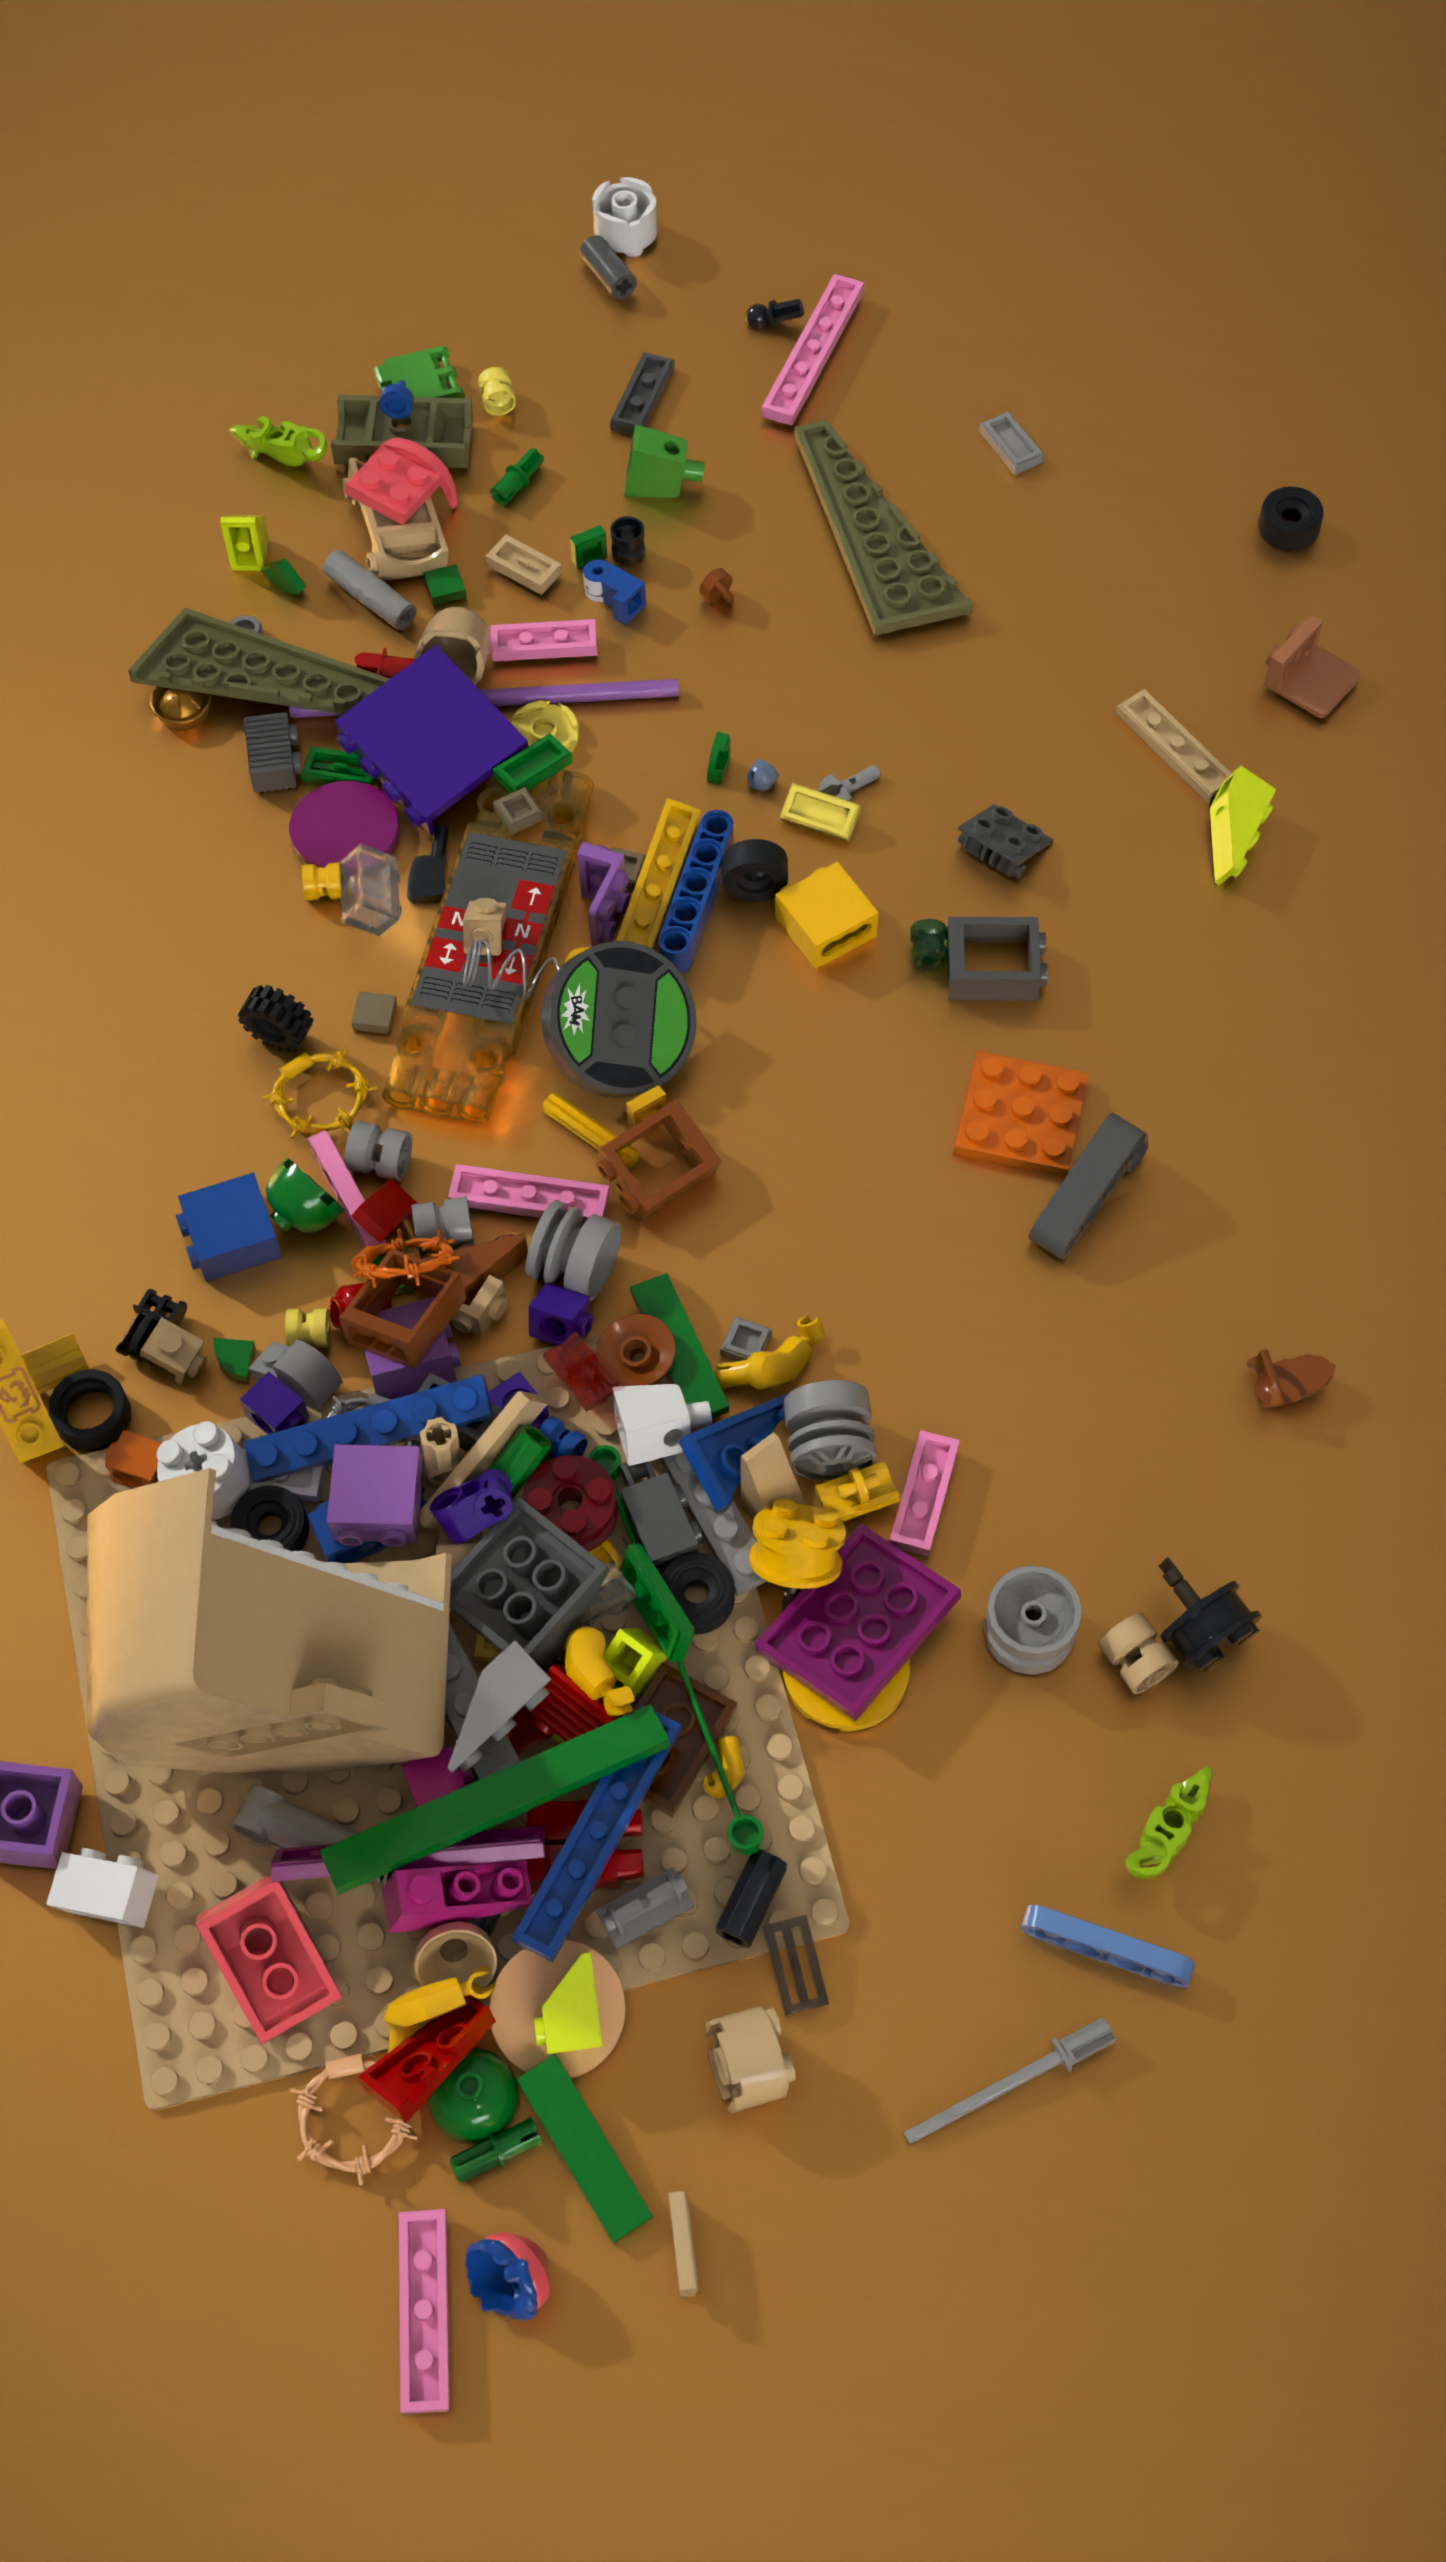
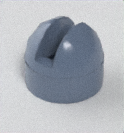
M757 759L753 763L747 775L750 787L759 791L768 790L779 778L777 770L761 759Z

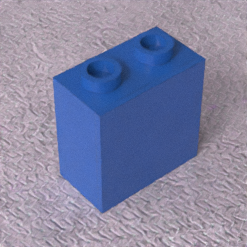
M254 1172L178 1196L183 1213L177 1214L176 1218L182 1236L190 1235L193 1243L192 1246L186 1247L193 1270L201 1268L206 1282L282 1258Z

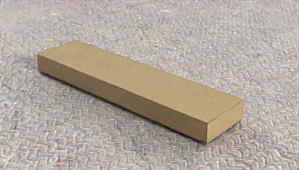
M1145 689L1117 705L1116 714L1208 804L1213 803L1222 782L1232 773Z
M518 1391L420 1510L419 1523L424 1528L440 1530V1524L429 1509L431 1502L445 1490L457 1487L486 1471L520 1424L531 1425L547 1406V1403L537 1394Z

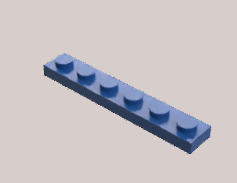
M482 1374L246 1440L244 1445L252 1481L255 1483L265 1482L332 1463L335 1444L393 1446L420 1438L419 1432L426 1427L427 1420L442 1417L445 1421L454 1423L457 1428L493 1418L494 1412L486 1378Z
M656 1711L655 1713L670 1739V1747L600 1779L512 1936L514 1943L552 1963L681 1731L680 1723Z

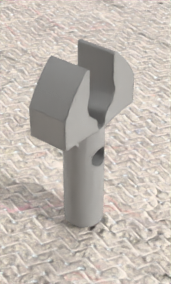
M871 765L846 780H837L833 774H830L822 779L818 791L828 795L838 794L834 797L852 802L851 793L880 777L881 773L876 765Z

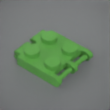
M438 346L383 359L384 364L374 368L381 391L390 384H397L399 380H404L406 388L412 392L413 397L465 398L463 389L458 387L456 382V370L450 366L448 361L449 351L446 346ZM439 361H442L444 368L440 367ZM446 382H450L451 389H448Z

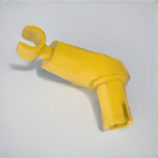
M809 1316L800 1318L797 1321V1327L801 1337H788L774 1352H753L747 1360L717 1363L715 1376L721 1389L751 1384L756 1389L762 1390L796 1379L813 1354L810 1345L818 1344L825 1338V1331L820 1317H817L813 1322H811Z
M581 1626L571 1631L566 1638L565 1652L562 1654V1662L565 1663L567 1676L592 1700L603 1697L604 1707L609 1716H619L632 1712L633 1709L629 1703L634 1702V1695L630 1687L624 1686L613 1690L616 1678L604 1659L606 1652L604 1635L596 1628L590 1626Z
M485 1965L478 1966L473 1970L466 1982L459 1984L457 1977L437 1981L407 1992L389 2003L383 2017L386 2024L390 2027L388 2053L417 2032V2029L421 2028L429 2020L465 2006V1996L471 1994L474 1998L478 1999L488 1997L496 1984L482 1988L476 1984L475 1978L489 1973L491 1968Z

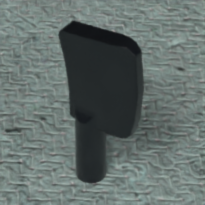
M438 825L434 828L431 855L418 856L413 860L407 883V898L412 903L447 899V860L445 856L449 829L446 826Z

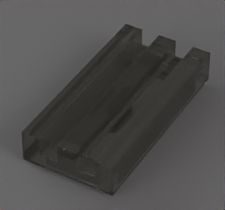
M807 1915L762 1926L784 2016L828 2005L829 2001ZM797 1926L800 1929L817 1998L810 2000L791 1928ZM782 1931L799 2003L792 2004L774 1932Z

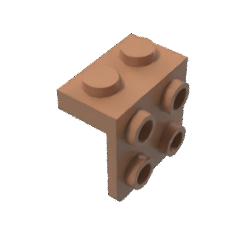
M1310 615L1301 626L1296 624L1291 629L1286 642L1281 647L1276 645L1269 653L1266 664L1269 666L1264 686L1314 716L1325 718L1358 683L1361 672L1317 646L1323 621Z

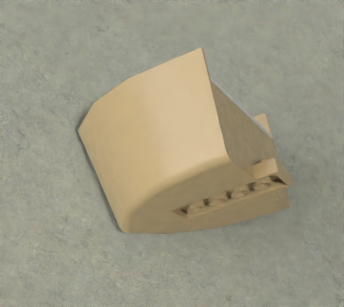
M211 1468L115 1493L87 1515V1731L91 1738L122 1765L218 1773L323 1772L401 1763L434 1757L440 1754L444 1743L452 1554L442 1553L407 1561L322 1562L316 1560L313 1553L283 1549L284 1546L278 1541L256 1540L251 1538V1535L245 1530L218 1527L217 1523L212 1521L216 1470Z

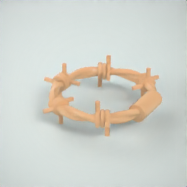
M362 2053L325 2062L326 2069L314 2077L303 2091L294 2088L290 2089V2093L299 2095L296 2104L298 2105L301 2138L305 2146V2150L296 2158L298 2161H301L307 2155L311 2161L316 2160L327 2167L357 2173L359 2185H363L362 2174L370 2173L372 2168L381 2163L401 2145L404 2138L418 2140V2136L409 2134L412 2127L409 2123L410 2120L405 2124L399 2118L396 2120L386 2117L385 2121L394 2125L391 2130L393 2135L383 2151L368 2157L367 2146L362 2145L364 2157H355L353 2161H338L325 2152L333 2141L330 2139L322 2145L310 2133L307 2126L309 2110L313 2109L322 2112L323 2107L313 2104L317 2098L315 2094L325 2078L328 2077L329 2080L361 2073L365 2071V2068L371 2067L376 2062L363 2059Z

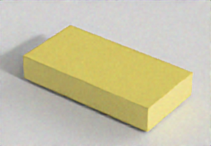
M792 783L780 818L849 842L861 806Z

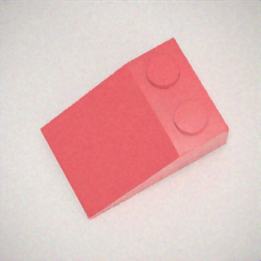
M271 1874L196 1916V1926L261 2045L342 1998L282 1881L272 1882Z

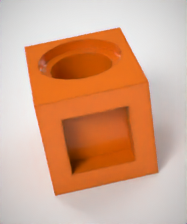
M123 1430L118 1441L110 1445L105 1457V1466L113 1482L132 1489L159 1482L156 1453L162 1443Z

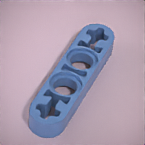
M1028 1905L1020 1928L1025 1934L1167 1985L1187 1988L1190 1985L1195 1962L1182 1954L1039 1905Z

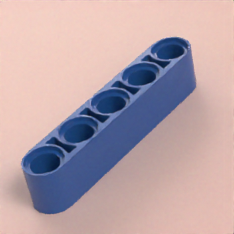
M712 810L702 817L659 935V953L666 957L681 974L688 971L693 964L722 881L723 854L734 844L733 819L730 814L723 810Z

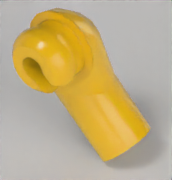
M726 1736L717 1740L721 1763L733 1791L744 1778L745 1769L738 1736ZM717 1769L711 1775L707 1773L703 1780L704 1790L716 1799L726 1797L727 1795Z

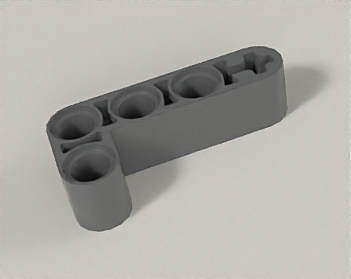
M1115 1113L1109 1114L1036 1220L1028 1239L1060 1259H1065L1124 1172H1133L1143 1159L1149 1145L1147 1133Z

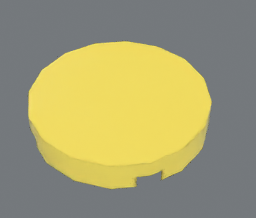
M540 700L524 705L512 716L511 724L528 740V746L549 733L571 753L578 745L579 723L576 715L563 704L559 703V706L550 704V701Z

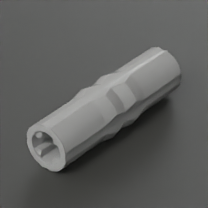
M335 550L328 556L323 566L325 575L394 628L401 631L409 627L415 619L417 612L416 607L345 552Z

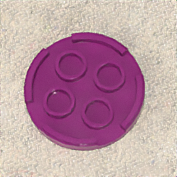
M339 781L320 786L299 801L290 818L289 833L293 848L307 864H315L317 867L324 868L328 863L340 862L343 876H353L361 874L360 870L376 864L381 859L386 860L390 856L399 838V821L392 801L382 791L362 782Z

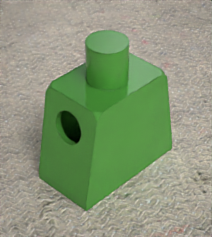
M635 425L626 471L624 496L676 498L680 494L682 480L702 483L705 462L686 459L687 441L684 438Z

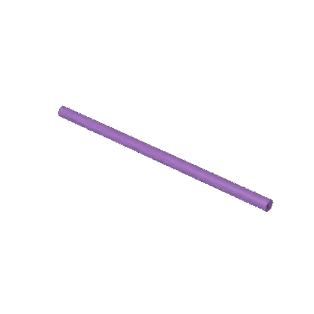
M678 679L482 689L480 691L495 707L526 705L540 700L556 704L679 697ZM289 706L291 718L343 715Z

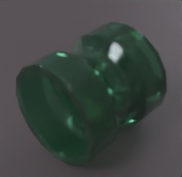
M924 919L915 922L910 928V941L914 945L911 948V964L923 971L941 969L948 963V949L944 945L947 942L946 925L935 919Z

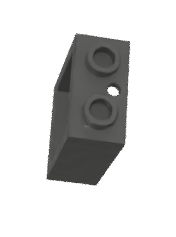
M948 917L946 933L948 1000L1038 1001L1040 986L1047 985L1048 973L1047 963H1040V955H1045L1046 933L1039 932L1038 917ZM964 943H1027L1029 972L965 971Z

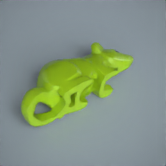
M261 416L257 421L262 428L258 429L254 425L239 424L230 427V432L243 447L249 450L252 459H256L259 453H263L284 465L299 467L306 463L307 460L313 462L321 460L327 452V440L322 432L317 429L306 428V426L300 427L289 421H282L280 427H274L267 417ZM308 436L317 439L319 446L313 449Z
M1211 1767L1202 1768L1182 1784L1175 1783L1165 1800V1806H1156L1141 1834L1139 1850L1133 1851L1125 1859L1126 1869L1131 1875L1141 1879L1157 1877L1167 1869L1170 1861L1184 1848L1192 1831V1824L1197 1821L1199 1816L1203 1815L1212 1779ZM1159 1864L1155 1867H1141L1142 1865Z

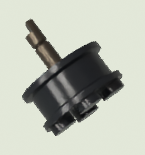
M1169 1557L1161 1562L1159 1568L1164 1573L1162 1577L1170 1587H1173L1174 1593L1187 1610L1162 1632L1160 1638L1164 1643L1169 1641L1173 1643L1185 1659L1182 1667L1186 1672L1195 1668L1198 1671L1211 1669L1226 1657L1222 1652L1224 1648L1230 1644H1238L1240 1646L1260 1631L1255 1624L1261 1619L1262 1615L1258 1610L1251 1612L1236 1593L1240 1587L1236 1581H1232L1200 1599L1187 1580H1183L1184 1576Z

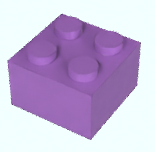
M0 1761V1863L57 1869L61 1852H68L83 1785L72 1769Z

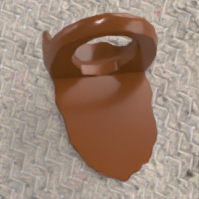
M1266 1349L1260 1350L1257 1356L1247 1361V1366L1258 1374L1255 1390L1258 1399L1264 1402L1261 1405L1263 1408L1279 1407L1314 1395L1329 1384L1333 1378L1335 1364L1330 1363L1324 1357L1308 1354L1292 1359H1282L1273 1364L1270 1354Z

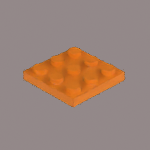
M977 1051L953 1154L1066 1177L1070 1168L1090 1073Z

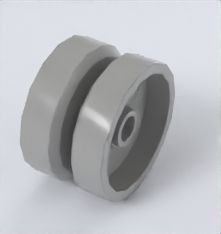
M1031 1565L1015 1568L999 1578L989 1595L983 1627L987 1648L997 1662L1013 1672L1029 1675L1049 1672L1062 1664L1074 1647L1080 1626L1082 1608L1077 1591L1064 1576L1050 1568Z

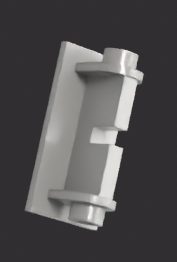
M674 1867L595 1911L617 1950L695 1907V1904L687 1892L688 1886L680 1873L677 1874Z

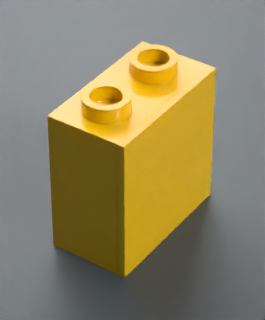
M838 861L826 868H818L809 877L795 884H788L775 894V919L814 969L877 937L879 912Z

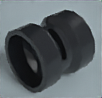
M631 516L616 519L610 528L612 557L618 564L623 566L636 565L645 557L644 525L639 519Z

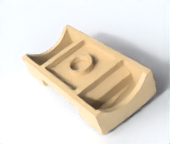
M349 458L348 478L343 479V491L345 498L351 499L353 505L360 504L372 540V552L367 553L366 556L368 570L381 580H399L424 576V572L447 567L449 550L431 497L402 525L345 495V484L365 464L357 458Z

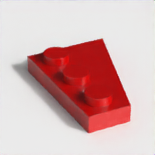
M471 1994L464 1997L465 2006L432 2019L358 2076L364 2090L405 2124L496 2022L489 2007Z

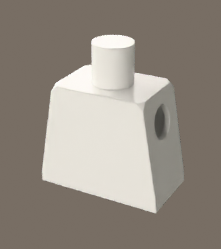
M659 1384L612 1387L614 1421L628 1466L682 1453L683 1450L678 1441L690 1434L691 1428L712 1425L709 1402L703 1401L686 1404L679 1385Z

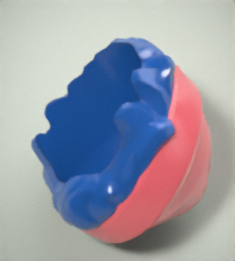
M503 2231L486 2236L484 2239L470 2244L467 2248L465 2266L467 2268L470 2294L480 2298L482 2302L481 2310L485 2312L494 2311L497 2314L509 2316L519 2321L533 2319L536 2316L537 2310L544 2305L550 2295L547 2255L544 2250L526 2237Z

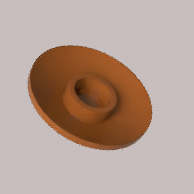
M630 1314L613 1321L602 1332L595 1350L596 1363L602 1376L616 1387L654 1385L662 1380L670 1371L675 1360L676 1344L670 1329L658 1318L647 1314ZM635 1354H645L642 1360L638 1362L632 1361Z

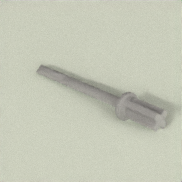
M1102 2017L1059 2041L1054 2037L1051 2039L1054 2049L1052 2053L905 2131L904 2134L909 2144L917 2142L1059 2064H1062L1067 2073L1072 2072L1073 2065L1116 2042L1109 2024Z

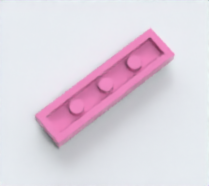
M456 1164L448 1199L466 1196L468 1208L541 1218L551 1202L559 1200L568 1204L569 1209L575 1206L583 1210L584 1224L593 1214L605 1217L610 1189L609 1185Z
M446 2209L399 2212L400 2413L402 2415L450 2411L448 2234Z

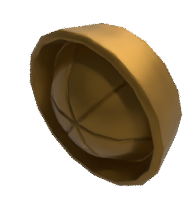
M156 686L151 694L150 707L153 714L167 728L176 731H187L198 727L205 721L209 713L212 695Z

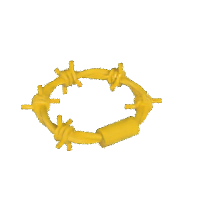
M347 1047L343 1053L340 1051H334L333 1053L322 1052L309 1056L304 1052L280 1068L281 1076L276 1081L273 1092L270 1095L262 1096V1100L270 1099V1103L275 1107L277 1113L294 1128L291 1139H294L297 1133L306 1135L308 1138L309 1134H318L324 1130L330 1131L340 1128L349 1134V1128L353 1124V1119L363 1106L369 1091L378 1090L377 1086L369 1087L368 1080L364 1078L360 1070L345 1058L349 1050ZM313 1062H329L326 1068L328 1072L333 1065L334 1068H341L342 1066L348 1068L355 1079L354 1083L346 1084V1088L354 1087L357 1094L354 1108L346 1113L338 1107L339 1113L337 1114L336 1121L329 1125L310 1124L314 1117L313 1115H310L307 1121L298 1118V1116H295L294 1119L287 1114L284 1107L285 1103L294 1102L293 1098L285 1099V1093L283 1092L285 1080H291L314 1065Z

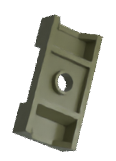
M338 395L336 440H331L334 464L349 465V458H357L366 463L369 455L371 456L384 441L391 438H403L427 448L446 467L468 468L474 419L471 399L414 397L410 415L403 419H394L381 411L379 406L380 396ZM399 424L409 425L407 428L404 429L396 428Z

